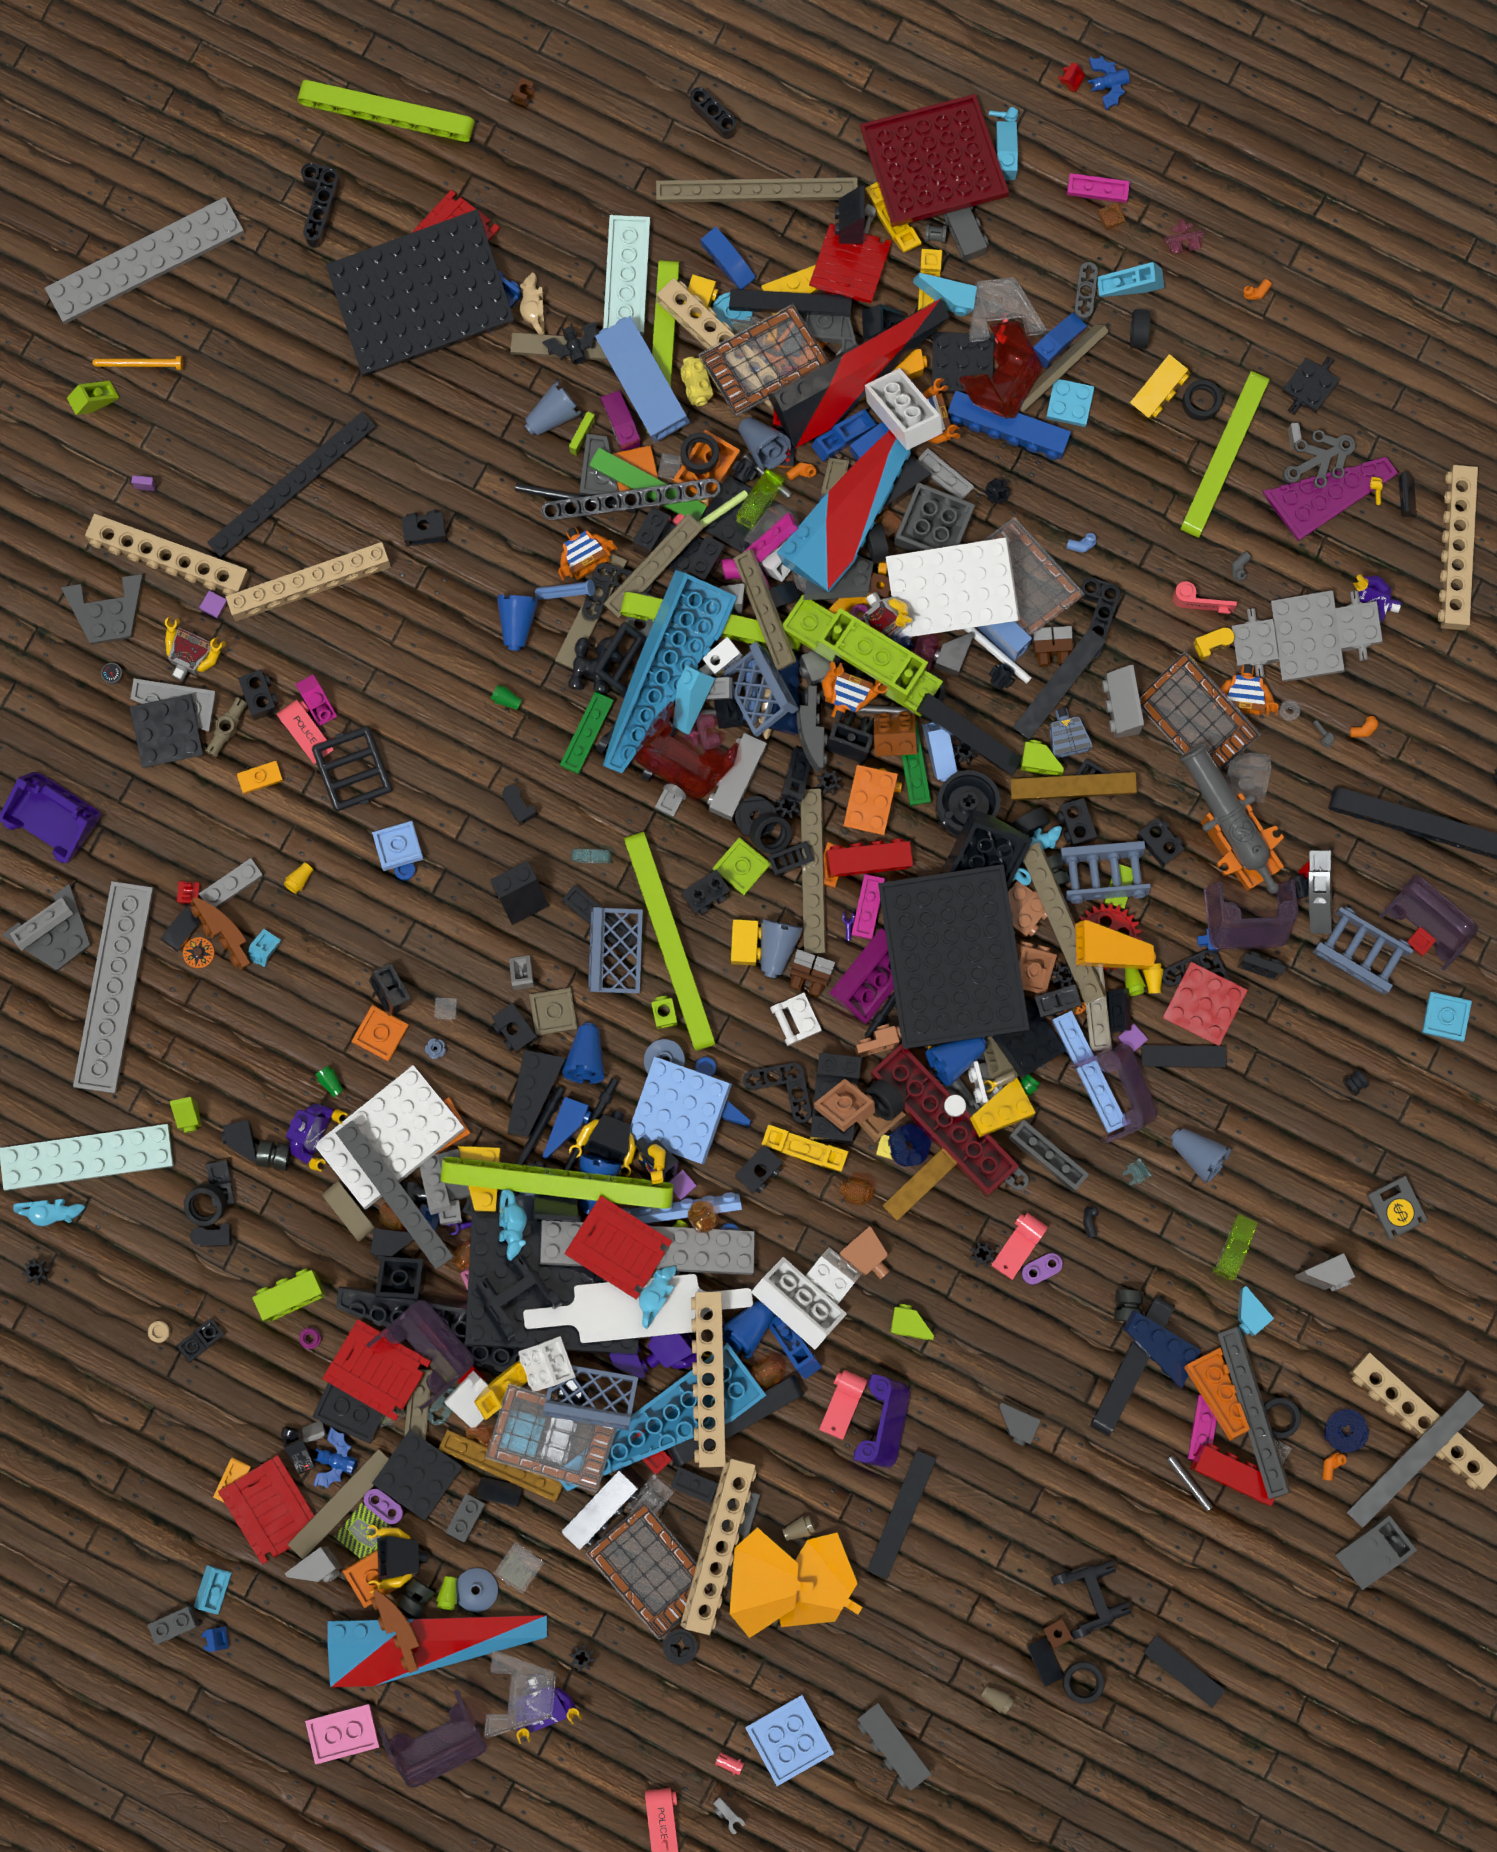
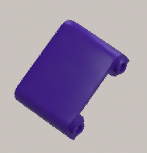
M31 772L18 777L0 813V821L10 830L24 828L54 848L52 852L57 861L69 863L92 832L102 814L95 807L43 774Z
M872 1374L869 1378L868 1387H870V1391L876 1397V1400L884 1401L876 1442H861L857 1449L854 1450L852 1461L888 1468L893 1466L897 1460L910 1390L904 1383Z

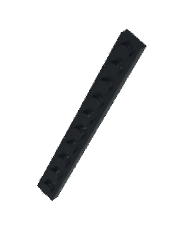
M362 411L207 542L208 545L221 559L377 429L375 424Z

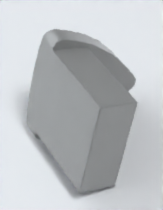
M666 784L663 787L664 791L655 809L674 818L682 801H685L687 796L677 785Z

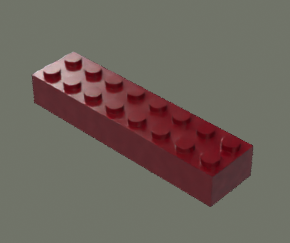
M902 1043L871 1071V1077L875 1081L878 1079L888 1081L899 1091L905 1103L903 1111L986 1198L1018 1170L1019 1165L989 1134L979 1137L970 1120L972 1116L966 1110L958 1117H951L946 1113L944 1104L951 1094L908 1049L903 1050Z

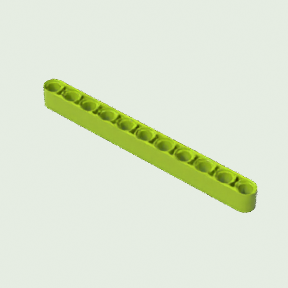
M641 832L625 837L624 841L694 1050L698 1051L713 1046L715 1041L645 833Z
M444 1157L442 1159L440 1178L442 1182L500 1190L508 1189L517 1192L597 1201L601 1195L612 1203L661 1209L672 1207L674 1185L668 1182L652 1184V1180L458 1157Z

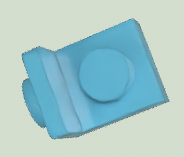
M263 929L250 944L247 956L252 962L265 967L268 958L280 945L281 939Z

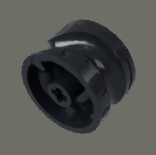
M965 770L951 775L942 784L935 804V813L939 825L947 834L958 838L972 809L996 818L1000 808L998 788L988 776L981 772Z

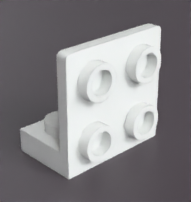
M978 1061L973 1062L968 1075L970 1082L975 1084V1091H973L974 1099L982 1107L1003 1088L997 1086L993 1089L992 1094L986 1095L985 1091L990 1090L991 1087L989 1085L984 1086L983 1082L985 1080L993 1082L995 1079L990 1078L986 1063L978 1064Z
M828 1247L805 1277L838 1305L862 1273Z
M561 1336L518 1352L520 1363L527 1375V1382L533 1392L555 1386L575 1377Z
M472 1371L444 1403L472 1429H475L484 1418L474 1401L489 1384L475 1371Z

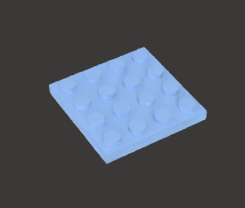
M654 1057L630 1125V1133L633 1134L635 1140L645 1137L651 1143L657 1139L670 1153L705 1164L732 1084Z

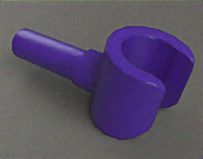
M845 910L842 916L846 927V940H851V927L855 918L853 910L851 918L845 916Z
M471 1221L461 1224H448L447 1227L453 1225L457 1227L454 1233L449 1234L458 1235L461 1230L471 1227Z

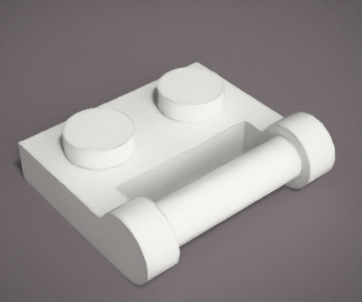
M805 993L770 1007L772 1014L775 1013L786 1037L785 1042L787 1046L822 1031ZM788 1008L799 1034H793L782 1010Z

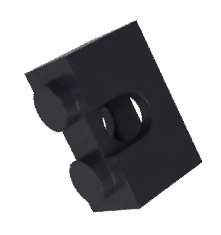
M433 510L428 511L425 516H418V513H410L406 517H402L406 547L447 542L443 512ZM423 523L429 525L426 530H420L419 526Z
M513 1003L492 1017L494 1023L491 1025L498 1035L503 1033L506 1038L503 1042L510 1052L515 1050L518 1054L538 1040ZM511 1025L519 1027L518 1032L514 1035H510L507 1032L508 1027Z
M764 1145L735 1174V1178L752 1194L756 1191L761 1193L768 1185L766 1183L767 1179L770 1176L775 1178L783 1170L781 1168L783 1162ZM756 1167H764L766 1174L763 1177H758L754 1173Z

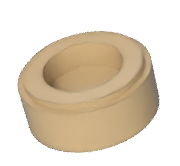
M156 1321L149 1326L148 1336L154 1342H165L170 1336V1327L165 1322Z

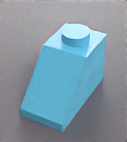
M1244 1286L1239 1291L1238 1321L1241 1323L1239 1327L1246 1335L1254 1336L1274 1318L1248 1287Z

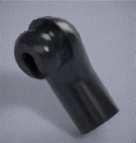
M1087 1206L1084 1209L1083 1225L1087 1238L1098 1235L1093 1221V1217L1099 1215L1096 1206Z

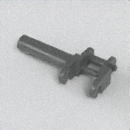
M934 1068L930 1073L934 1074L937 1070ZM958 1080L950 1084L969 1107L976 1103Z

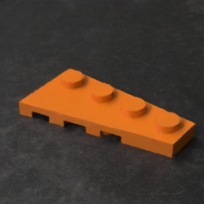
M1220 1347L1187 1364L1184 1368L1231 1441L1247 1433L1250 1428L1241 1403H1238L1235 1395L1237 1392L1235 1386L1230 1381L1228 1375L1230 1372L1227 1364H1224L1223 1353Z

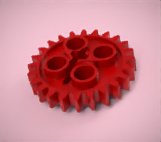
M1101 903L1100 910L1093 906V913L1086 910L1085 915L1087 918L1082 916L1079 918L1080 922L1087 920L1096 924L1099 923V925L1100 919L1106 918L1110 921V926L1106 928L1114 931L1124 930L1128 936L1142 941V938L1136 937V935L1142 932L1139 929H1135L1139 922L1132 923L1131 920L1134 915L1128 917L1126 915L1128 909L1121 912L1120 905L1113 909L1112 903H1110L1108 908L1105 909L1104 904Z

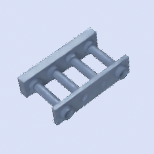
M1144 841L1061 848L1060 857L1063 863L1069 866L1071 890L1066 892L1065 901L1078 904L1084 900L1132 896L1134 898H1143L1149 895L1151 887L1150 884H1142L1139 858L1145 852ZM1120 858L1131 860L1134 885L1121 886L1118 863ZM1107 859L1110 861L1113 887L1101 888L1097 862ZM1087 861L1089 863L1092 889L1080 890L1077 871L1078 862Z
M1340 907L1335 914L1341 918L1329 939L1324 943L1319 942L1312 953L1381 994L1386 995L1393 986L1389 983L1388 978L1402 954L1408 957L1413 952V949L1404 940H1396L1357 917L1352 909ZM1350 922L1359 929L1345 953L1340 954L1334 950V945L1347 923ZM1368 933L1377 940L1363 964L1358 965L1352 961V956L1365 934ZM1385 943L1395 949L1381 975L1377 976L1370 972V967Z

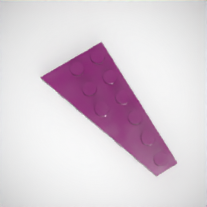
M1383 457L1355 467L1344 468V475L1340 479L1332 478L1331 472L1326 473L1327 484L1321 489H1317L1313 485V480L1317 477L1315 476L1290 485H1282L1272 490H1264L1262 494L1299 542L1373 492L1375 489H1370L1372 477L1381 478L1382 484H1385L1397 476L1398 472L1388 458ZM1340 471L1335 472V475L1340 476ZM1317 479V484L1320 486L1323 485L1322 479Z

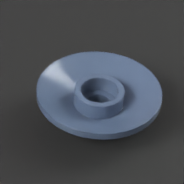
M668 1039L655 1041L647 1048L644 1055V1066L647 1073H649L654 1057L661 1059L668 1057L669 1062L683 1067L685 1065V1055L682 1048L676 1042Z
M481 1568L469 1569L462 1573L456 1582L457 1601L468 1611H484L491 1607L497 1598V1581L487 1570ZM474 1586L480 1588V1592L477 1595L472 1593Z

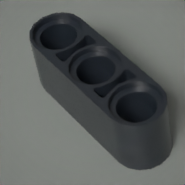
M694 88L690 93V106L692 110L722 138L731 139L736 134V119L704 88ZM700 97L704 100L701 102H696L694 99ZM710 111H716L718 114L710 115L708 113ZM729 124L732 127L730 129H725L722 126Z

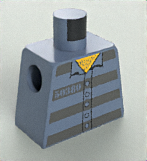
M1067 708L1056 710L1057 721L1052 722L1049 726L1051 752L1056 759L1089 752L1092 748V743L1080 717L1069 718Z

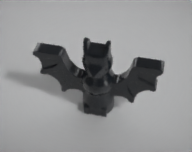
M596 322L584 326V335L581 340L577 338L573 324L570 323L571 327L566 329L563 326L561 327L564 339L567 341L565 346L559 344L555 338H550L542 343L547 347L549 355L555 354L561 361L564 357L570 356L572 364H581L586 361L584 350L587 348L593 349V341L596 338L595 336L598 335L596 332Z

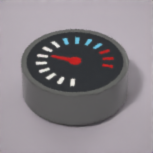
M108 663L102 668L101 676L107 684L114 685L121 681L123 672L119 665Z

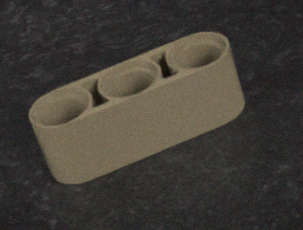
M339 1181L322 1193L324 1199L358 1242L376 1229Z

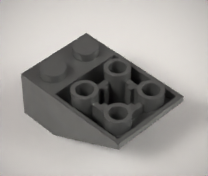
M1384 1515L1335 1556L1363 1590L1416 1552L1417 1549L1391 1516Z

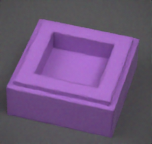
M132 476L131 483L135 489L155 491L156 483L152 477Z
M208 591L199 609L218 619L227 604V600Z
M1135 1024L1131 1026V1031H1126L1118 1037L1131 1054L1148 1040Z
M683 1170L668 1182L674 1185L673 1192L680 1200L697 1187Z

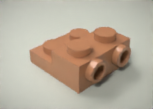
M1017 880L1009 890L1008 896L1014 931L1025 939L1028 935L1033 936L1039 928L1036 924L1041 918L1045 920L1048 916L1036 891L1033 892Z
M1021 941L1020 944H1016L1023 990L1046 994L1057 954L1049 952L1050 948L1038 945L1036 949L1033 948L1032 943Z
M889 1024L877 1027L873 1034V1041L871 1038L860 1040L859 1044L856 1045V1057L862 1058L897 1048L901 1041L899 1026L890 1027Z
M843 1079L814 1103L815 1109L843 1132L856 1121L861 1124L875 1112L873 1098L868 1094L865 1095L856 1084H851L846 1079Z

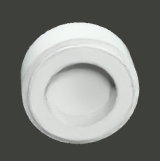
M959 1095L949 1096L944 1104L946 1113L951 1117L961 1116L966 1108L965 1100Z

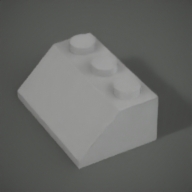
M1129 665L1107 673L1104 680H1102L1103 693L1107 692L1108 700H1105L1107 713L1110 712L1111 715L1109 729L1110 732H1114L1115 738L1139 735L1144 726L1134 666Z
M1344 1253L1294 1275L1299 1281L1323 1290L1330 1288L1331 1291L1351 1284L1350 1279L1355 1277Z
M326 1546L318 1548L287 1571L285 1575L289 1578L308 1581L331 1582L341 1574L339 1570L343 1567L330 1548Z

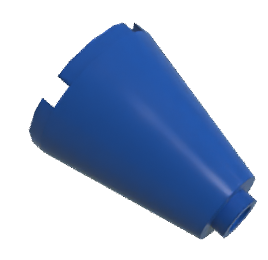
M498 595L497 602L504 646H508V650L520 651V647H525L538 605V598Z
M584 1023L583 1026L578 1028L562 1070L564 1078L577 1083H583V1080H590V1084L600 1083L604 1080L600 1032L596 1025Z
M984 1038L940 1044L929 1048L926 1051V1057L931 1068L935 1067L938 1073L935 1075L944 1085L949 1086L986 1051L985 1046L987 1044Z
M583 1154L580 1157V1172L618 1176L621 1170V1163L612 1160L608 1161L600 1156ZM579 1199V1207L583 1208L584 1213L589 1214L596 1201Z
M758 1300L751 1307L746 1308L722 1325V1340L726 1344L728 1343L737 1354L741 1351L745 1353L743 1357L749 1359L754 1354L775 1314Z

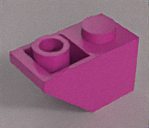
M314 675L295 684L318 726L337 717Z

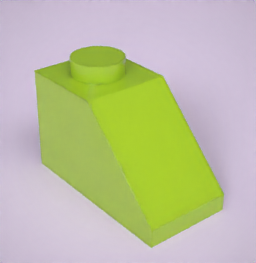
M110 381L79 384L67 397V400L75 414L81 415L93 413L116 401L119 396Z
M1037 740L1025 742L1021 771L1062 776L1064 768L1046 745L1041 744L1042 742Z
M192 1097L170 1101L179 1130H184V1133H191L197 1131V1127H202L198 1102Z
M899 1304V1307L894 1308L890 1334L933 1340L934 1335L918 1312L912 1310V1306Z

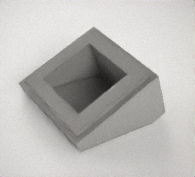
M321 1421L305 1426L302 1429L304 1442L306 1443L327 1436L325 1426Z

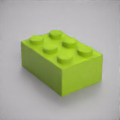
M306 1268L297 1272L296 1277L293 1279L284 1278L277 1281V1286L273 1288L264 1287L256 1291L257 1295L252 1298L262 1321L270 1323L327 1295L317 1273Z

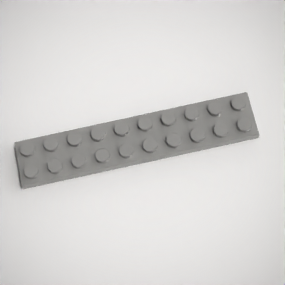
M226 197L45 287V290L62 322L66 324L245 233Z
M111 881L73 1084L74 1088L113 1094L117 1092L154 892L153 887Z
M542 1220L540 1264L582 1266L564 1255L583 1222L571 1223ZM650 1226L673 1241L670 1247L663 1243L660 1246V1249L666 1253L655 1270L676 1266V1271L742 1275H753L754 1231Z

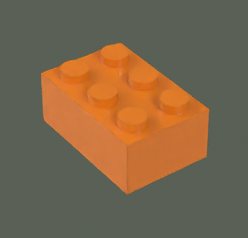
M704 430L703 433L712 436L717 441L719 447V461L716 467L705 474H694L682 465L673 479V484L704 479H716L723 484L731 473L736 460H739L740 450L709 431ZM697 442L688 455L689 460L694 464H705L711 459L712 450L707 444ZM711 483L708 486L710 494H714L717 491L715 483ZM691 486L688 489L690 497H694L697 494L695 486ZM713 499L699 500V502L708 507Z
M857 765L843 826L884 835L898 774Z

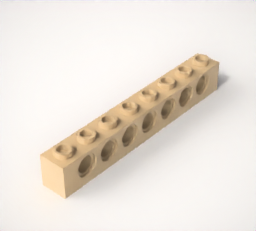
M673 278L656 294V302L708 351L719 346L722 340L728 341L735 337L729 325L725 322L721 323L713 310L710 308L706 309L698 296H692L683 282H677ZM682 299L686 301V303L683 305H679L676 303V301ZM693 313H698L700 317L695 319L692 318L690 315ZM713 327L715 331L707 332L705 328ZM745 344L741 346V350L736 349L725 357L732 367L736 366L733 370L740 380L744 379L742 382L751 391H754L762 386L761 382L773 381L777 378V375L771 366L763 369L769 363L765 364L761 360V356L757 355L758 352L754 349L750 350ZM736 354H745L741 360L734 357ZM746 358L749 359V362L752 367L761 370L757 373L758 377L755 374L750 376L751 374H753L749 371L751 366L747 361L742 363L746 360ZM769 398L763 399L762 401L774 411Z
M1453 465L1450 471H1447L1445 483L1448 484V491L1445 492L1444 503H1447V511H1444L1443 516L1446 530L1443 531L1442 535L1445 550H1442L1441 554L1444 570H1441L1440 582H1443V589L1439 593V602H1442V609H1439L1438 621L1441 622V628L1466 630L1470 625L1478 467ZM1456 485H1461L1465 492L1458 491ZM1455 505H1461L1464 511H1458ZM1454 524L1460 525L1463 531H1457L1454 528ZM1453 544L1460 545L1462 551L1455 550ZM1452 564H1458L1461 570H1454ZM1451 583L1457 584L1459 590L1452 589ZM1450 603H1455L1458 606V610L1451 609Z
M97 514L93 515L85 534L89 544L95 548L105 547L112 554L118 556L120 553L127 555L129 560L146 562V565L153 569L160 567L172 576H177V574L184 576V579L191 583L198 581L203 583V586L208 589L215 590L217 588L223 590V593L227 596L244 590L250 576L248 570L243 567ZM114 533V537L112 539H105L107 534ZM127 540H133V544L131 546H124ZM146 547H152V548H153L150 553H148V554H144V553H143V550H144ZM165 554H172L169 560H162ZM184 561H191L187 568L181 567ZM203 568H210L208 574H200ZM222 575H229L227 581H219Z
M380 542L225 597L236 622L391 568L383 543Z
M695 1292V1297H691V1310H695L696 1319H691L692 1332H696V1340H692V1353H696L697 1362H692L693 1375H697V1384H693V1397H697L698 1406H693L694 1419H698V1428H694V1441H698L699 1450H694L695 1463H699V1467H725L721 1292ZM703 1308L712 1310L713 1316L710 1320H703L701 1318L700 1312ZM705 1329L713 1333V1339L710 1342H704L701 1339V1332ZM705 1351H710L714 1356L710 1364H705L701 1359V1355ZM705 1373H711L714 1376V1382L710 1386H706L702 1382V1376ZM705 1395H712L714 1397L715 1403L712 1407L707 1408L703 1405L702 1399ZM706 1417L714 1418L715 1426L712 1429L704 1428L703 1420ZM711 1438L715 1441L716 1447L714 1450L706 1451L704 1449L703 1443L706 1439Z
M1366 1353L1349 1372L1353 1376L1351 1379L1358 1386H1364L1369 1390L1368 1395L1377 1402L1380 1400L1386 1405L1384 1409L1390 1415H1397L1401 1419L1400 1423L1409 1431L1412 1429L1417 1433V1439L1441 1417L1371 1353ZM1372 1373L1377 1374L1379 1377V1382L1376 1385L1370 1382L1369 1377ZM1389 1387L1395 1391V1397L1392 1400L1386 1396V1390ZM1404 1402L1411 1405V1412L1409 1414H1405L1402 1410ZM1420 1417H1424L1427 1420V1427L1425 1429H1422L1418 1424ZM1458 1432L1435 1454L1439 1459H1445L1449 1462V1468L1457 1475L1461 1473L1466 1478L1465 1482L1474 1490L1476 1488L1484 1490L1497 1475V1467ZM1454 1446L1460 1450L1458 1458H1454L1451 1455V1449ZM1470 1461L1476 1464V1470L1473 1473L1467 1469V1464Z
M727 1456L725 1458V1467H723L680 1624L686 1630L710 1635L711 1630L715 1628L716 1610L720 1608L722 1603V1596L720 1595L722 1588L726 1586L728 1575H726L728 1566L732 1565L734 1557L732 1554L733 1547L739 1540L738 1528L744 1521V1506L750 1499V1484L756 1477L755 1465L750 1462ZM740 1477L741 1484L734 1488V1479ZM734 1498V1499H735V1505H734V1507L731 1508V1509H728V1507H727L728 1501H729L730 1499ZM729 1519V1527L726 1530H722L721 1525L723 1521ZM719 1541H723V1549L716 1551V1544ZM718 1562V1569L715 1572H711V1564ZM712 1583L713 1588L711 1592L705 1593V1586ZM706 1604V1612L699 1615L700 1606Z

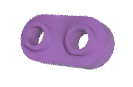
M1049 1253L1027 1264L1022 1270V1278L1027 1284L1035 1285L1057 1274L1062 1268V1260L1057 1254ZM1049 1260L1055 1261L1056 1265L1054 1268L1048 1266ZM1035 1270L1037 1272L1036 1277H1031L1029 1271Z
M371 1489L365 1494V1506L388 1524H395L402 1519V1507L383 1491ZM373 1496L379 1497V1502L377 1504H374L372 1502ZM390 1509L396 1510L395 1517L389 1516Z

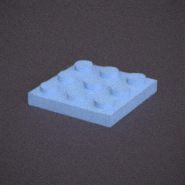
M803 1695L798 1696L745 1727L777 1786L834 1754Z

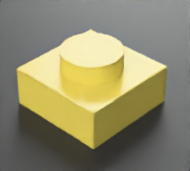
M883 1135L880 1138L876 1155L896 1161L902 1140Z

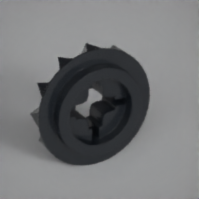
M674 1630L664 1639L663 1652L666 1658L674 1664H686L697 1653V1640L687 1630ZM681 1637H683V1645L690 1647V1649L682 1650L680 1656H678L677 1648H674L671 1644H678Z

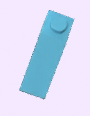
M997 121L996 155L1005 180H1015L1017 175V122Z
M1154 262L1097 277L1100 297L1147 293L1164 288L1162 268Z
M919 273L913 279V283L936 301L941 298L946 310L954 312L955 315L966 316L974 310L977 286Z
M688 665L685 666L677 683L674 727L688 735L690 734L715 680L714 677Z

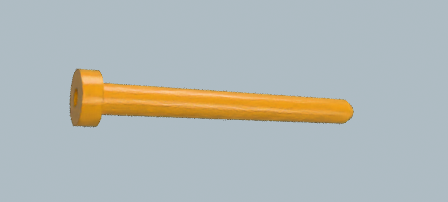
M176 356V359H94L93 366L176 367L177 370H183V357Z

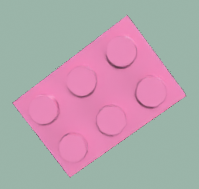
M370 1704L305 1721L315 1765L380 1747Z

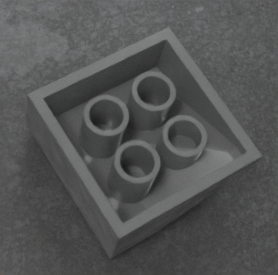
M917 483L896 534L894 545L912 552L960 545L974 512L975 504Z

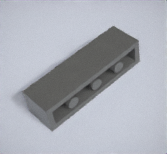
M973 207L942 214L963 263L985 255L987 246H989L985 234H981L979 219L973 216Z
M1025 1120L1019 1124L1008 1138L1073 1193L1089 1175Z
M878 1702L857 1717L859 1721L856 1724L863 1735L869 1734L872 1738V1741L869 1743L877 1753L881 1751L886 1758L883 1762L890 1771L896 1770L899 1774L896 1779L904 1789L908 1787L911 1791L931 1775Z

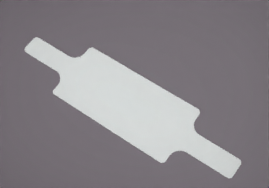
M695 1274L673 1276L669 1280V1286L674 1285L673 1290L669 1296L664 1295L667 1298L649 1328L645 1329L642 1326L643 1312L639 1306V1297L636 1300L609 1282L576 1285L574 1287L575 1298L570 1305L560 1306L555 1310L552 1307L525 1310L523 1312L524 1324L527 1329L572 1325L579 1331L582 1343L692 1332L691 1319H696L695 1310H691V1297H695V1292L705 1291L701 1290L698 1286ZM650 1278L644 1288L650 1285L655 1278ZM636 1285L634 1290L641 1293L644 1288ZM749 1288L714 1291L721 1292L722 1310L751 1307L753 1305L752 1293ZM703 1308L700 1312L701 1318L703 1319L704 1315L712 1310Z

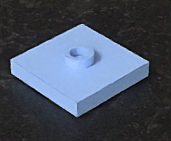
M412 821L372 832L383 871L423 860Z

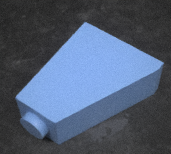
M932 722L922 724L934 776L937 780L941 779L944 782L948 777L957 773L950 734Z

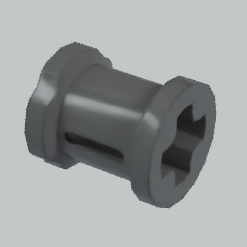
M926 224L925 242L933 240L941 241L942 244H945L947 226L935 227Z

